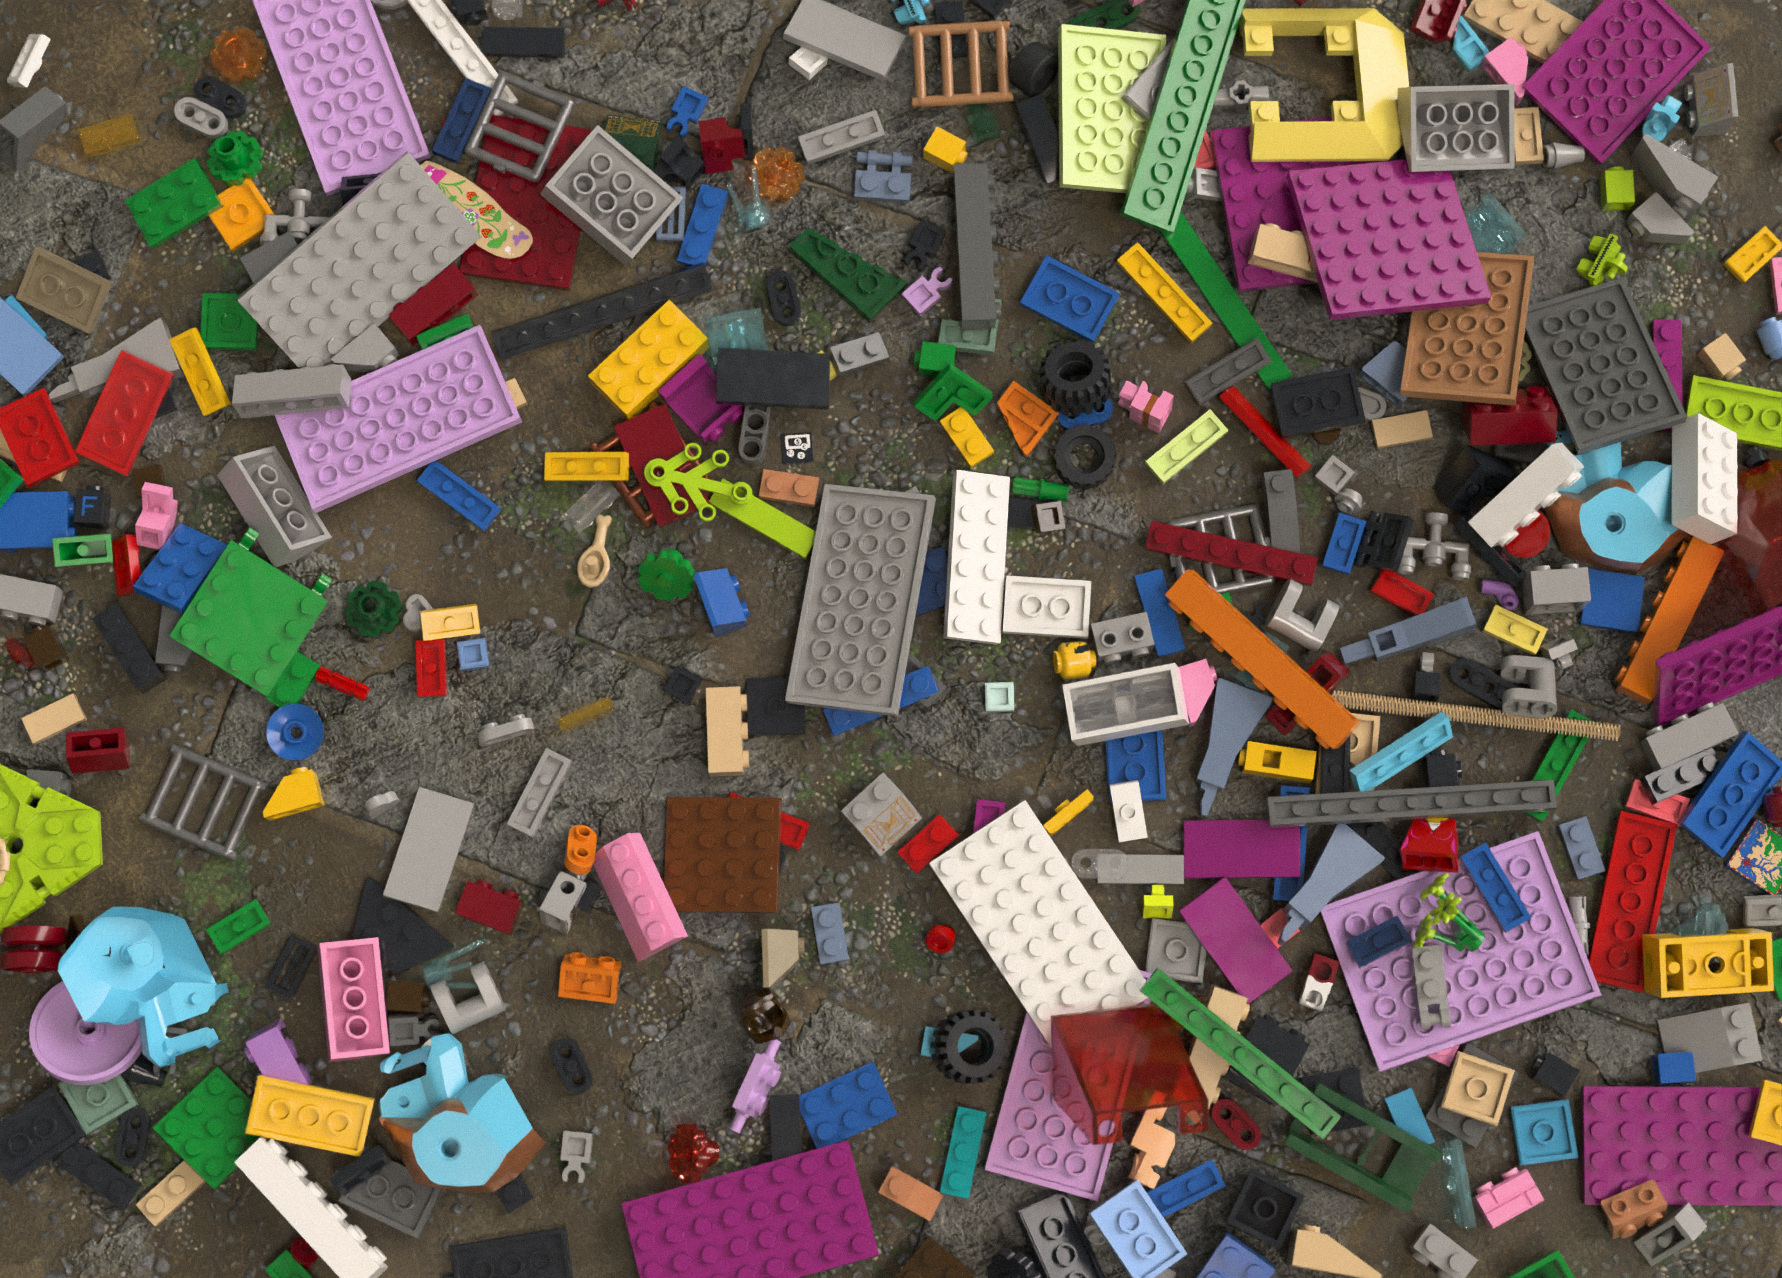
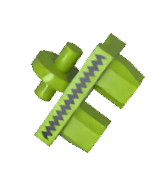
M1610 233L1608 238L1594 236L1588 248L1589 252L1598 257L1595 262L1583 258L1577 266L1578 275L1589 280L1590 287L1602 284L1605 277L1613 280L1616 274H1626L1628 267L1623 263L1626 255L1619 252L1621 246L1617 243L1618 236Z

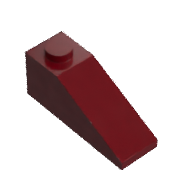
M1329 652L1320 656L1306 673L1331 694L1348 676L1350 671ZM1277 704L1265 715L1284 736L1288 735L1298 725L1294 720L1296 715L1289 708L1284 710Z

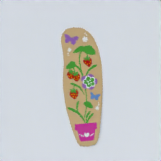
M425 161L420 165L481 235V238L475 244L496 256L509 259L520 257L529 250L533 243L530 231L510 217L485 191L465 177L439 164Z

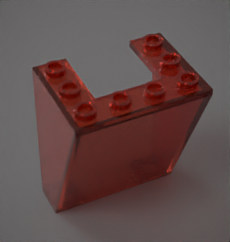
M1146 1004L1050 1015L1053 1099L1093 1145L1122 1142L1121 1113L1178 1106L1179 1134L1209 1131V1109L1206 1093L1170 1015L1158 1005ZM1186 1115L1191 1118L1195 1125H1188L1186 1123ZM1106 1120L1112 1121L1114 1123L1113 1132L1107 1136L1100 1135V1124Z

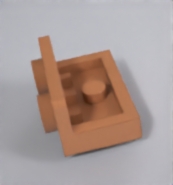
M1649 1180L1601 1201V1207L1608 1218L1607 1230L1612 1239L1620 1236L1621 1238L1630 1237L1637 1232V1229L1646 1225L1648 1227L1656 1226L1664 1220L1667 1213V1202L1654 1180Z

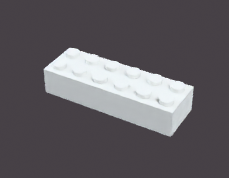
M260 1137L235 1161V1164L340 1278H378L388 1268L384 1263L387 1258L376 1246H369L364 1241L367 1238L366 1234L356 1224L353 1226L345 1220L348 1215L337 1203L332 1204L328 1202L325 1198L328 1195L325 1189L319 1183H313L306 1178L308 1171L297 1160L294 1162L286 1156L289 1151L279 1140L275 1141L272 1138Z

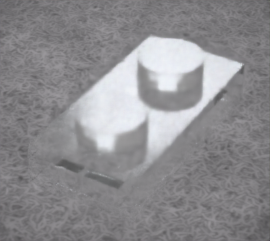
M598 481L561 517L578 533H581L593 523L594 519L604 509L610 507L620 494L607 481Z

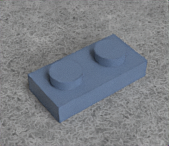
M1587 816L1557 826L1576 881L1605 871Z
M840 903L811 907L820 964L848 961L849 957Z

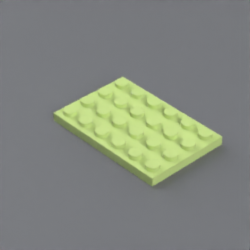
M1061 24L1058 27L1060 187L1127 193L1148 122L1130 107L1122 97L1165 49L1166 35Z

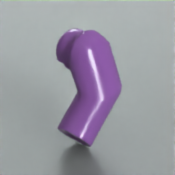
M1482 579L1481 593L1495 595L1500 604L1507 610H1514L1517 607L1519 598L1510 584Z

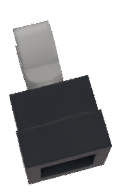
M1422 652L1420 671H1416L1413 677L1411 701L1414 699V702L1415 700H1418V702L1419 700H1424L1425 703L1426 701L1437 703L1441 695L1440 673H1433L1434 653Z

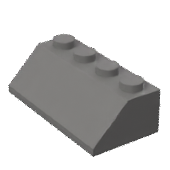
M275 445L234 456L218 473L217 476L248 526L260 533L256 539L275 568L297 561L332 538L318 514L312 510L307 496Z

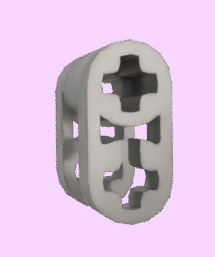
M1289 578L1282 586L1267 616L1265 626L1305 648L1317 652L1337 616L1339 605L1324 599L1312 621L1292 612L1302 592L1303 585Z
M1510 655L1501 660L1502 678L1512 683L1530 684V689L1511 688L1504 691L1502 694L1503 711L1514 716L1539 718L1553 716L1557 712L1554 662L1549 658Z
M484 961L470 967L481 994L459 1004H456L444 979L430 985L433 996L452 1034L506 1010Z

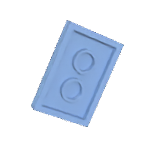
M1134 1180L1088 1213L1131 1278H1154L1187 1255V1252L1138 1180Z

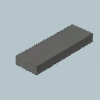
M1256 338L1188 379L1185 383L1199 406H1202L1222 394L1226 389L1235 386L1270 365L1272 361L1259 339Z

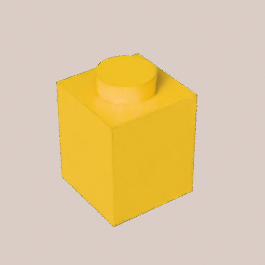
M936 127L923 149V158L953 174L954 164H964L968 153L965 152L966 141Z

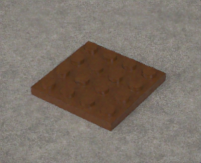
M667 797L664 885L677 912L778 914L782 818L781 798Z

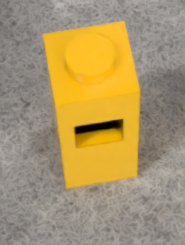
M1248 741L1245 749L1241 748L1239 751L1238 765L1243 766V774L1310 784L1313 780L1317 751Z

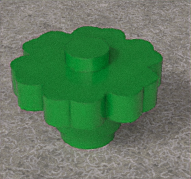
M243 131L229 132L226 136L217 138L208 149L211 158L207 160L206 164L216 180H223L227 186H240L244 183L245 178L254 179L257 172L262 169V164L259 160L263 157L264 153L254 137L248 138Z
M661 550L657 555L649 553L640 561L637 581L644 592H653L656 599L673 601L675 596L685 598L692 591L695 570L691 566L690 561L683 559L677 550Z

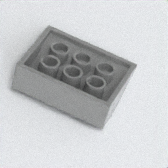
M1514 84L1397 88L1398 120L1409 172L1515 168Z
M598 125L540 193V195L624 266L628 265L683 199L680 194Z

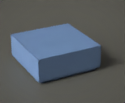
M485 638L457 642L461 671L489 668Z

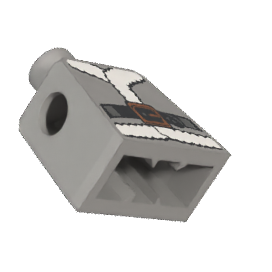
M560 871L539 908L542 924L565 935L568 934L579 911L577 905L587 887L584 880L588 873L579 875L571 871L569 874Z

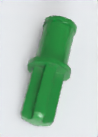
M1016 477L1013 482L1012 491L1014 494L1038 497L1039 501L1045 498L1067 502L1069 485L1044 481L1045 478L1039 481Z

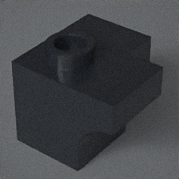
M677 137L660 156L661 162L652 172L665 183H679L689 190L706 169L704 161L682 139Z

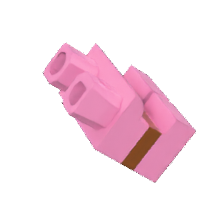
M1126 381L1119 394L1120 400L1118 405L1130 411L1129 419L1160 433L1172 410L1174 395L1163 391L1159 398L1148 392L1146 382L1143 381L1139 387Z

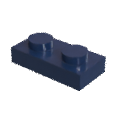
M1396 916L1346 941V945L1360 969L1412 941L1401 920Z

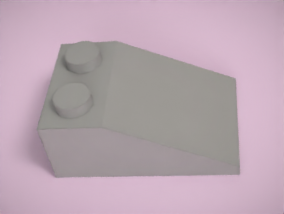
M1646 133L1631 155L1653 190L1682 219L1688 221L1702 204L1718 176Z
M1750 1003L1657 1020L1663 1052H1692L1695 1073L1763 1060Z

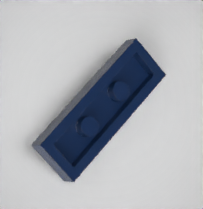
M465 78L432 149L434 155L459 164L465 145L490 94V87Z

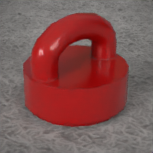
M946 925L932 926L929 928L925 940L927 947L937 953L949 952L953 948L956 931Z

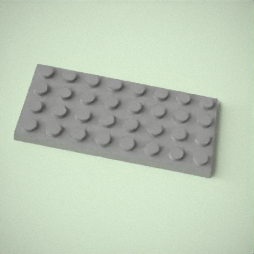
M406 151L243 292L237 300L299 369L301 367L327 366L334 364L331 360L334 355L373 323L377 327L389 317L388 315L393 312V307L398 302L404 303L417 292L418 288L428 284L481 238V235L411 154Z
M831 484L824 485L785 701L787 703L898 717L936 501L934 495Z

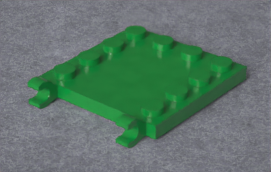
M249 527L238 544L232 540L229 541L169 637L267 697L327 604L328 600L321 596L332 579L322 573L311 590L248 551L260 534Z

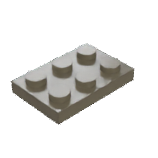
M35 247L16 298L89 334L93 333L113 282L42 247Z

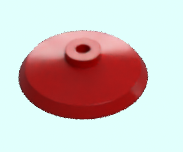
M1537 511L1540 516L1523 528L1520 526L1516 530L1519 535L1508 545H1504L1509 553L1519 558H1529L1537 555L1545 548L1550 537V525L1547 518L1540 511Z

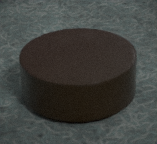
M1341 428L1312 433V436L1318 444L1328 446L1338 440Z

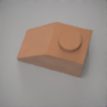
M891 1167L878 1192L929 1221L944 1196L894 1167Z

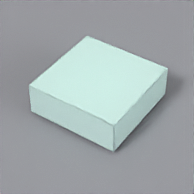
M1013 682L985 683L986 713L1014 712Z

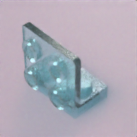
M1491 193L1483 197L1478 207L1465 217L1477 252L1509 254L1522 243L1526 236L1522 228Z

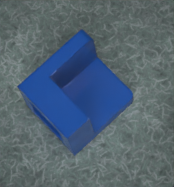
M1692 1052L1652 1055L1655 1085L1696 1081Z

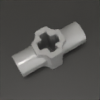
M1244 80L1236 81L1235 85L1231 88L1218 89L1213 108L1230 107L1235 113H1243L1251 101H1269L1268 86L1252 87ZM1236 94H1242L1244 100H1239Z

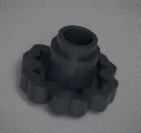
M1005 1248L991 1257L992 1262L987 1265L988 1278H1041L1040 1270L1031 1252H1017L1015 1254L1011 1249Z

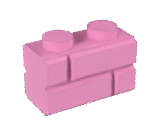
M1514 1167L1501 1175L1503 1178L1501 1182L1493 1185L1489 1181L1476 1188L1478 1194L1472 1197V1200L1489 1229L1501 1225L1544 1201L1527 1169L1518 1171L1517 1167Z

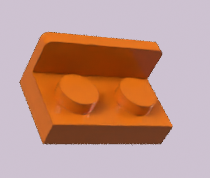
M578 952L566 954L561 963L558 997L616 1004L622 962L610 956L593 958Z

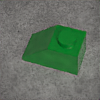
M111 534L52 538L55 567L113 562Z

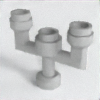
M306 189L289 190L288 199L294 203L293 217L264 214V233L260 236V245L262 246L279 237L277 226H287V232L290 231L295 241L302 242L309 236L310 227L318 228L330 217H305V204L311 200V192Z
M1436 512L1426 513L1425 522L1430 526L1429 541L1423 538L1409 537L1397 573L1404 575L1413 574L1416 560L1413 558V549L1423 550L1422 559L1425 560V565L1433 567L1442 566V561H1445L1446 552L1456 553L1455 562L1451 565L1452 579L1460 581L1469 580V575L1471 574V566L1468 563L1469 543L1441 542L1442 526L1448 523V515Z

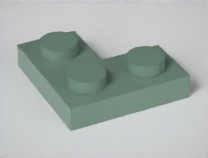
M995 299V303L1000 302V305L1002 304L1001 299ZM942 319L938 343L956 346V351L994 355L999 319H996L995 328L961 331V321Z

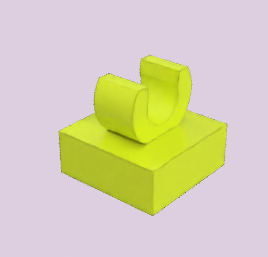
M1152 885L1151 895H1144L1143 918L1172 919L1173 895H1164V885Z

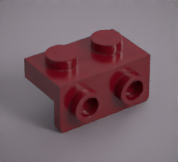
M1421 0L1410 29L1434 44L1448 41L1457 31V22L1467 6V1Z

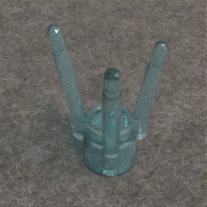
M765 165L763 169L762 203H760L756 167H751L754 203L746 205V211L743 210L732 184H726L739 214L740 223L746 222L747 229L765 227L768 225V219H770L768 210V165Z
M482 938L442 958L432 960V964L425 965L424 975L428 987L430 988V985L444 979L449 989H479L476 982H447L452 980L451 972L471 967L472 962L468 961L449 966L446 962L487 943L488 939Z

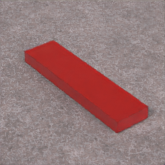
M1235 386L1226 389L1220 395V399L1288 469H1292V473L1296 477L1305 474L1312 467L1286 439L1281 438V434Z

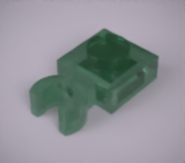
M987 103L966 105L967 109L973 113V115L967 116V122L975 145L1001 138V131L994 109L985 110Z

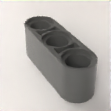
M745 406L739 442V455L742 463L748 467H757L764 461L773 407ZM753 420H761L764 423L763 427L759 430H752L749 428V424ZM754 446L760 450L759 454L755 457H747L744 454L745 450L749 447Z

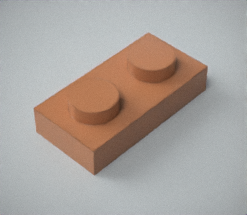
M763 469L759 499L815 507L819 477Z

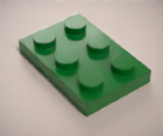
M193 158L125 200L148 245L152 249L157 248L224 207L203 167L196 158Z

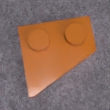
M1015 381L1011 383L997 402L1004 420L1025 457L1030 455L1059 415V412L1054 411L1052 407Z

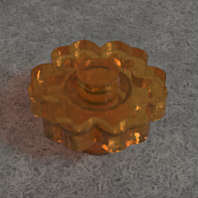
M238 27L234 33L224 30L220 36L215 38L214 43L217 48L210 52L212 65L216 71L222 72L226 81L240 84L244 81V78L253 81L258 75L263 73L264 67L262 62L268 59L266 45L262 39H257L253 30Z
M766 147L755 155L753 164L748 169L749 184L758 188L757 195L760 198L766 199L771 203L776 201L777 198L782 202H787L800 191L799 185L805 179L804 167L801 163L795 162L796 158L793 152L787 151L783 147L777 148L776 151Z

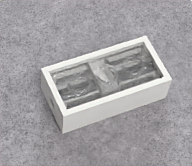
M1175 663L1063 685L1071 740L1077 746L1189 725L1181 673Z

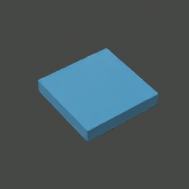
M1569 1099L1509 1107L1519 1166L1578 1158Z

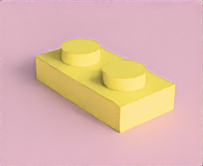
M1495 605L1482 632L1535 656L1547 628Z

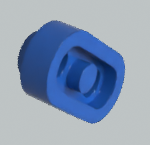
M1110 399L1106 403L1101 402L1104 407L1102 412H1096L1092 409L1091 414L1080 413V416H1077L1075 419H1069L1066 415H1062V410H1059L1058 423L1064 430L1072 429L1076 425L1085 426L1087 424L1093 427L1104 424L1111 418L1113 411L1112 402Z

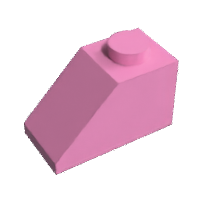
M1510 37L1484 57L1481 67L1496 85L1514 84V107L1518 106L1525 92L1522 86L1526 82L1528 57L1522 44L1515 42Z
M1206 659L1178 667L1181 673L1189 727L1195 725L1215 687L1214 682L1218 681L1214 666H1208Z

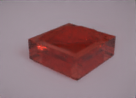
M10 638L4 644L13 662L24 664L30 669L35 665L30 652L20 642Z

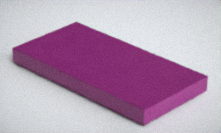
M1268 820L1184 821V878H1301L1300 826L1269 828Z
M1226 877L1221 878L1178 910L1235 992L1248 998L1246 1004L1252 1002L1293 971Z

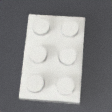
M1006 576L1003 633L1088 639L1091 581Z

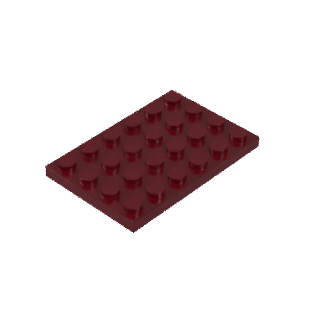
M492 115L488 122L544 145L550 132L519 118ZM565 125L540 181L536 183L507 171L505 174L494 170V166L480 161L476 186L490 195L510 217L526 227L532 235L533 243L522 256L511 259L496 256L474 243L463 252L460 267L463 275L570 291L581 228L547 201L540 193L593 129ZM485 134L482 150L533 169L539 155Z

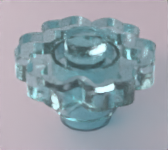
M1702 904L1701 910L1696 913V919L1688 920L1687 923L1681 924L1680 936L1726 934L1728 924L1725 913L1721 912L1720 905ZM1717 956L1712 957L1709 960V963L1720 962V959Z

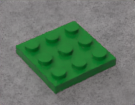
M218 1067L152 1128L214 1191L239 1168L235 1161L260 1138V1136L245 1133L252 1101Z

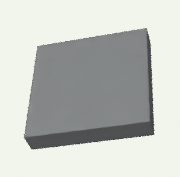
M1152 918L1145 972L1153 973L1159 968L1172 980L1202 984L1206 950L1187 923Z

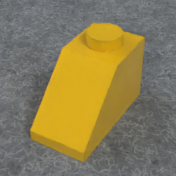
M307 767L290 771L291 775L283 777L263 811L264 818L272 821L325 806L317 773L312 769L308 770Z

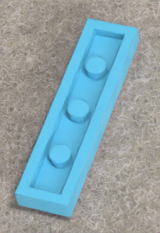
M1443 712L1438 713L1352 768L1350 774L1354 790L1356 792L1370 791L1453 738L1449 717Z

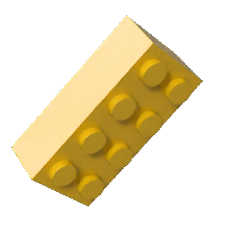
M668 300L594 369L588 377L591 385L626 420H629L640 414L659 396L658 390L699 354L705 353L710 348L709 340Z

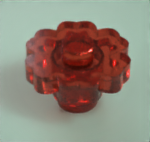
M696 1123L677 1125L676 1133H672L668 1145V1151L671 1155L669 1166L673 1176L679 1177L682 1184L699 1182L701 1174L707 1172V1167L717 1163L720 1151L717 1142L706 1138L704 1130L698 1129Z

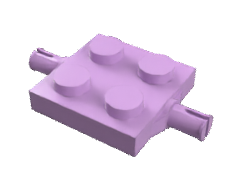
M771 1040L768 1042L764 1053H756L732 1105L736 1109V1115L729 1129L741 1133L742 1127L749 1116L757 1119L759 1113L762 1114L766 1109L769 1090L777 1084L780 1078V1071H778L780 1065L774 1061V1057L782 1042Z

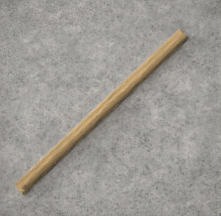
M1333 690L1332 696L1344 707L1346 704V708L1349 706L1351 709L1353 705V709L1356 707L1358 710L1360 706V710L1364 707V711L1366 707L1367 711L1371 708V711L1374 709L1376 712L1378 708V712L1381 710L1382 713L1384 709L1385 713L1389 710V714L1391 710L1392 714L1396 711V714L1399 712L1400 715L1403 711V715L1407 713L1408 716L1410 712V716L1414 713V717H1416V714L1419 717L1421 714V718H1423V715L1425 718H1427V715L1428 718L1431 715L1434 717V715L1443 712L1450 717V721L1453 718L1454 722L1456 718L1457 722H1459V719L1460 722L1464 719V723H1466L1467 719L1468 723L1471 720V724L1475 720V724L1478 721L1479 725L1481 721L1482 725L1485 722L1488 725L1489 722V726L1493 722V726L1496 723L1498 727L1500 723V727L1504 724L1505 728L1507 724V728L1511 725V729L1513 725L1515 729L1518 725V729L1522 726V730L1525 726V730L1529 727V731H1531V728L1534 731L1536 728V732H1538L1540 728V732L1543 729L1544 733L1546 729L1547 733H1549V730L1551 733L1554 730V734H1556L1557 730L1558 734L1561 731L1562 735L1564 731L1565 735L1569 732V736L1571 732L1572 736L1575 733L1578 736L1579 733L1580 737L1583 733V737L1587 734L1588 738L1590 734V738L1594 735V739H1596L1598 735V739L1601 736V740H1603L1604 736L1605 740H1607L1608 736V740L1612 737V741H1614L1615 737L1616 741H1618L1621 731L1619 724L1616 727V724L1612 723L1610 725L1604 722H1599L1598 724V722L1588 721L1587 723V720H1581L1580 722L1579 719H1570L1569 721V718L1562 719V717H1559L1558 720V717L1555 718L1554 716L1552 718L1551 716L1547 718L1514 716L1504 713L1503 710H1498L1497 712L1496 709L1493 711V709L1490 710L1488 708L1486 711V708H1480L1479 710V707L1475 709V707L1472 708L1471 706L1468 709V706L1462 705L1461 708V705L1457 707L1456 704L1455 706L1451 704L1450 707V704L1444 703L1443 706V703L1439 702L1437 704L1433 702L1432 705V701L1430 703L1426 701L1425 704L1424 700H1419V702L1415 700L1414 703V699L1412 701L1408 699L1407 702V698H1401L1400 700L1399 697L1397 699L1396 697L1394 699L1390 697L1389 700V696L1387 698L1383 696L1382 699V695H1376L1375 697L1374 694L1372 697L1371 694L1369 696L1365 694L1364 697V693L1362 695L1358 693L1357 696V692H1351L1350 694L1349 691L1347 695L1346 691L1344 693L1340 691L1339 694V690L1337 692Z

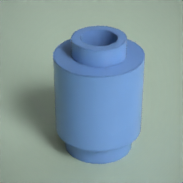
M1772 317L1760 322L1761 328L1756 330L1765 354L1770 356L1771 361L1782 357V320L1777 321L1776 317Z

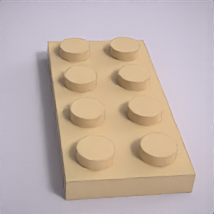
M1472 0L1463 16L1465 21L1502 42L1511 37L1515 42L1522 44L1529 57L1542 64L1583 22L1545 0Z

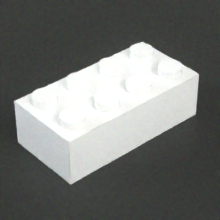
M1699 413L1688 417L1685 423L1672 426V525L1709 544H1713L1737 534V433Z
M1562 442L1552 444L1468 523L1490 547L1508 545L1519 535L1516 530L1520 526L1523 528L1526 525H1530L1540 516L1537 511L1541 507H1549L1561 496L1558 492L1563 487L1566 489L1568 486L1570 488L1582 477L1579 472L1584 466Z

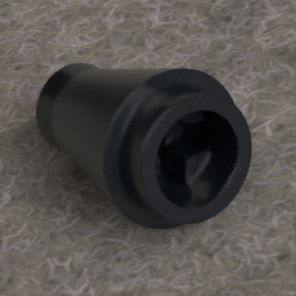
M139 1055L135 1062L122 1073V1076L128 1078L127 1081L162 1088L168 1071L160 1069L159 1076L156 1077L153 1070L154 1064Z

